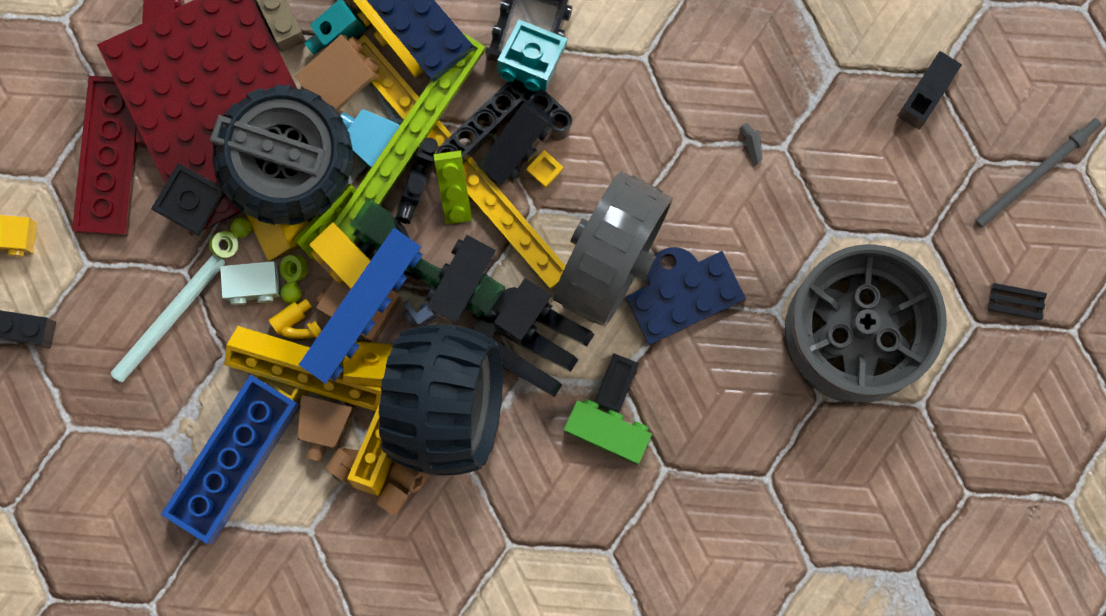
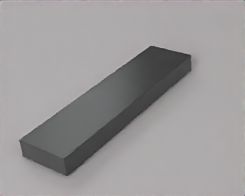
M218 115L210 143L224 146V139L219 138L221 127H226L227 124H230V118ZM239 121L234 123L235 127L244 130L238 131L235 134V139L239 144L228 141L229 148L309 176L317 177L325 153L324 149Z

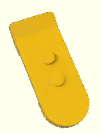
M351 0L360 11L357 16L365 26L368 27L371 24L375 29L376 33L373 35L383 47L387 44L414 78L423 73V69L368 1Z

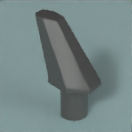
M745 123L739 130L746 137L744 143L755 166H757L763 159L760 131H754L748 123Z

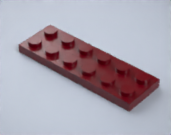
M90 75L88 77L72 226L74 233L128 236L137 149V125L113 77Z

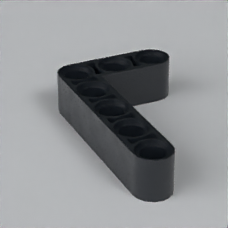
M514 79L512 82L508 81L442 143L436 150V154L461 151L464 164L515 115L523 103L528 101L544 105L546 109L543 111L554 120L560 121L565 125L564 128H557L554 124L551 126L553 132L549 137L553 140H563L568 136L572 125V116L546 91L541 89L536 92L531 91L525 87L523 82ZM522 86L527 91L520 93L515 90V87ZM503 103L508 106V109L500 110L496 105ZM487 121L491 126L483 128L478 125V122ZM467 138L471 140L472 144L465 146L459 140Z

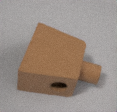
M301 396L298 440L309 443L306 459L322 462L325 447L336 450L339 448L354 415V408L308 396Z

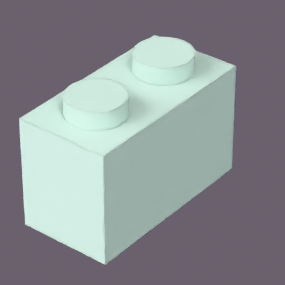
M274 261L220 266L222 298L230 302V305H245L247 300L257 299V303L273 302V298L280 297L279 269Z

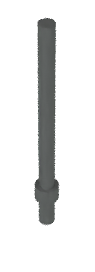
M1094 118L1081 130L1077 129L1073 132L1065 144L975 219L976 224L983 228L1075 148H1081L1088 142L1087 138L1102 126L1101 122Z

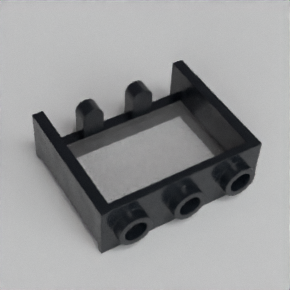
M502 0L500 16L497 25H494L492 30V41L490 47H487L485 51L486 59L498 60L518 19L564 37L565 30H562L564 20H570L573 6L569 5V0Z

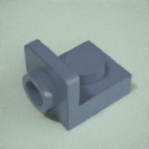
M408 301L404 303L407 310L403 314L412 326L416 323L419 326H425L439 316L427 310L429 303L426 301L419 307L421 310L418 313L415 312Z

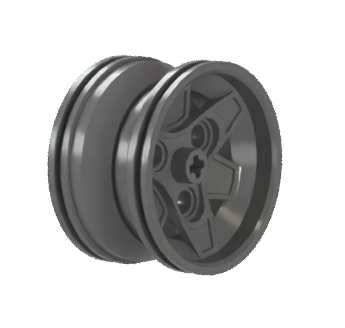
M875 244L847 247L822 260L813 268L794 294L785 320L787 350L793 365L802 378L825 396L848 403L879 401L914 383L933 365L941 351L946 335L947 315L945 303L934 278L918 261L906 253L891 247ZM850 278L846 294L828 288L840 280ZM878 280L887 283L899 294L882 297ZM859 293H869L872 297V303L869 305L863 304L859 299ZM813 312L826 323L814 334L812 333ZM912 319L913 337L910 345L900 333L899 328ZM833 331H842L846 337L845 342L842 344L835 342L832 337ZM887 334L892 338V347L887 348L881 344V335ZM842 356L844 372L832 366L827 360ZM878 360L894 367L884 374L873 376Z

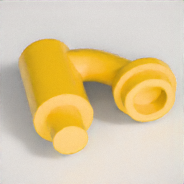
M307 299L299 304L293 302L269 319L270 324L278 335L281 334L290 339L313 337L317 339L322 331L316 321L313 323L309 322L307 324L308 329L292 328L293 325L305 318L304 313L312 308Z

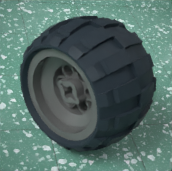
M275 85L274 88L264 90L259 88L247 93V97L237 104L233 103L223 115L231 119L230 124H227L226 127H221L219 138L224 139V146L212 144L214 173L223 193L242 213L259 220V222L271 225H295L305 223L306 220L317 215H322L343 194L349 182L353 165V147L350 133L343 122V118L334 106L329 105L320 95L308 89L300 90L292 88V85ZM239 121L287 138L288 135L292 134L299 137L297 140L299 142L324 149L325 153L317 177L297 172L294 176H289L286 174L287 168L229 148L228 141L239 144L235 139V134L238 131L244 130L235 127L234 123ZM269 165H274L277 167V172L269 175L266 173V168Z

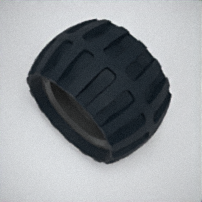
M449 324L419 326L400 333V337L395 339L393 343V348L386 362L379 404V436L382 441V450L387 454V457L406 468L431 475H460L482 469V466L487 463L488 456L494 445L502 406L504 374L503 358L500 353L499 344L478 331Z

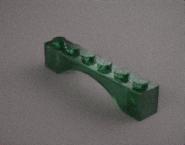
M369 198L350 224L351 229L354 230L352 235L364 243L368 240L377 245L376 251L379 250L392 229H397L391 212ZM420 258L414 268L409 265L406 269L410 273L415 270L423 275L421 280L431 287H435L436 284L439 286L442 280L438 277L442 268H438ZM484 273L466 309L478 317L482 314L487 317L505 291V286Z

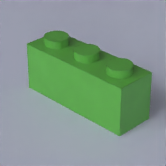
M584 399L583 402L577 400L564 428V432L638 465L652 436L651 433L647 432L649 427L636 421L633 422V425L622 421L624 416L612 410H609L608 414L598 410L599 405L588 399Z

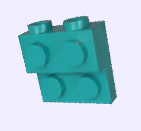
M518 19L497 60L496 72L506 81L512 82L516 79L523 82L525 87L531 91L536 92L539 89L546 91L568 39Z

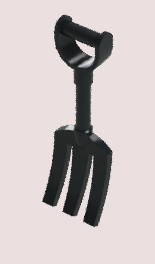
M379 208L375 213L377 217L357 245L368 258L390 226H393L409 238L405 227L395 217ZM421 258L414 268L409 265L404 272L416 281L420 280L431 288L437 289L442 280L438 277L439 272L429 267V263ZM516 287L501 291L489 301L472 295L465 309L471 313L472 317L477 319L474 330L488 336L499 344L500 353L503 358V368L555 397L562 384L493 338L494 335L497 333L570 372L578 362V359L538 332H535L529 341L524 339L522 344H519L494 327V321L517 290ZM551 309L545 319L540 317L537 321L586 347L595 335L591 330L577 324Z

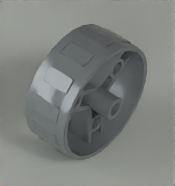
M620 171L605 191L589 221L582 218L570 240V243L574 244L575 247L559 279L553 300L590 322L606 327L635 277L644 281L656 256L648 252L667 216L673 198L649 183Z

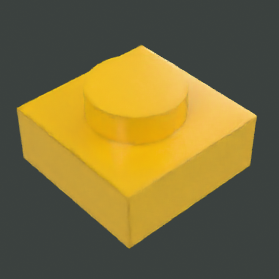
M545 150L526 168V171L545 189L564 170V167Z

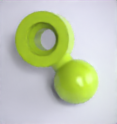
M237 217L231 222L229 232L221 231L214 234L209 242L211 253L222 259L234 255L238 249L237 239L245 238L251 232L252 226L250 221L244 217ZM219 241H223L226 244L225 250L219 248Z
M288 255L282 259L280 264L281 275L287 281L280 290V296L284 302L292 304L293 302H298L301 298V288L297 283L306 277L308 265L302 256Z

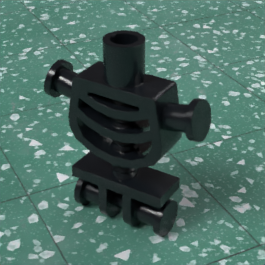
M433 138L423 140L415 157L397 207L395 219L400 223H411L414 211L420 201L428 178L427 174L438 148V143Z

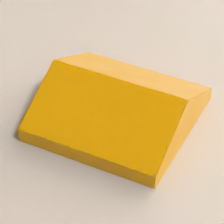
M247 215L268 262L299 249L300 247L293 239L309 224V221L306 220L305 223L295 225H271L259 222V220Z

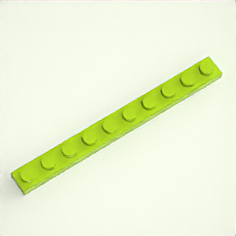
M463 33L475 49L437 81L433 82L431 80L334 222L354 243L358 240L422 145L423 140L427 138L486 51L484 45L467 34Z

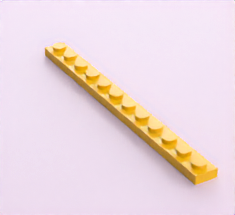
M363 35L358 39L363 47L361 52L366 58L370 57L379 67L377 72L381 76L378 81L372 80L370 83L404 121L419 99V96L366 35ZM438 120L427 138L435 139L439 147L452 134ZM470 157L463 164L468 196L551 290L558 284L566 265L486 173L477 166L478 164L473 158Z

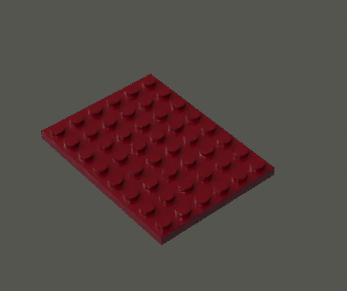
M193 0L97 44L165 184L177 164L180 163L219 185L212 163L213 145L210 143L218 115L223 116L233 103L237 104L247 97V93L259 88L264 90L274 88L275 85H292V88L297 89L254 0ZM288 135V138L296 141L299 139V137L295 135ZM269 165L266 168V173L269 175L277 172V167L274 165ZM286 169V174L289 176H294L297 171ZM224 194L203 230L239 214L241 211Z

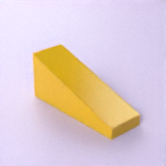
M258 375L254 376L299 405L301 396H307L309 391Z

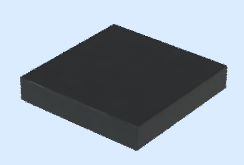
M178 163L151 210L193 234L200 236L225 193L216 183Z

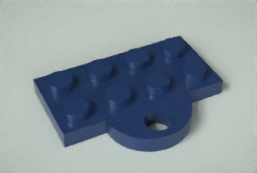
M670 247L659 251L655 255L656 259L647 274L649 286L626 296V300L649 346L746 300L723 251L698 262L692 253L678 247ZM664 256H672L676 261V265L672 269H664L661 266L660 260Z

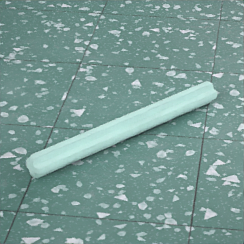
M212 255L111 371L114 379L121 383L125 381L220 271V266L225 265V261L222 258Z

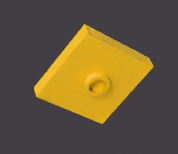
M356 341L360 346L351 359L346 356L342 361V367L344 368L342 370V383L381 386L386 362L393 344Z

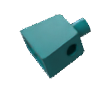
M338 0L311 23L310 27L315 34L304 43L310 52L315 55L324 47L327 48L340 35L356 38L369 28L357 16V11L344 0Z

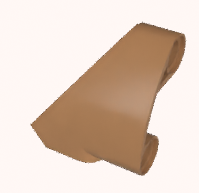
M338 448L325 469L352 486L347 478L359 450ZM393 461L379 496L359 489L356 490L370 498L390 514L396 516L409 495L417 492L424 485L430 474L414 471Z

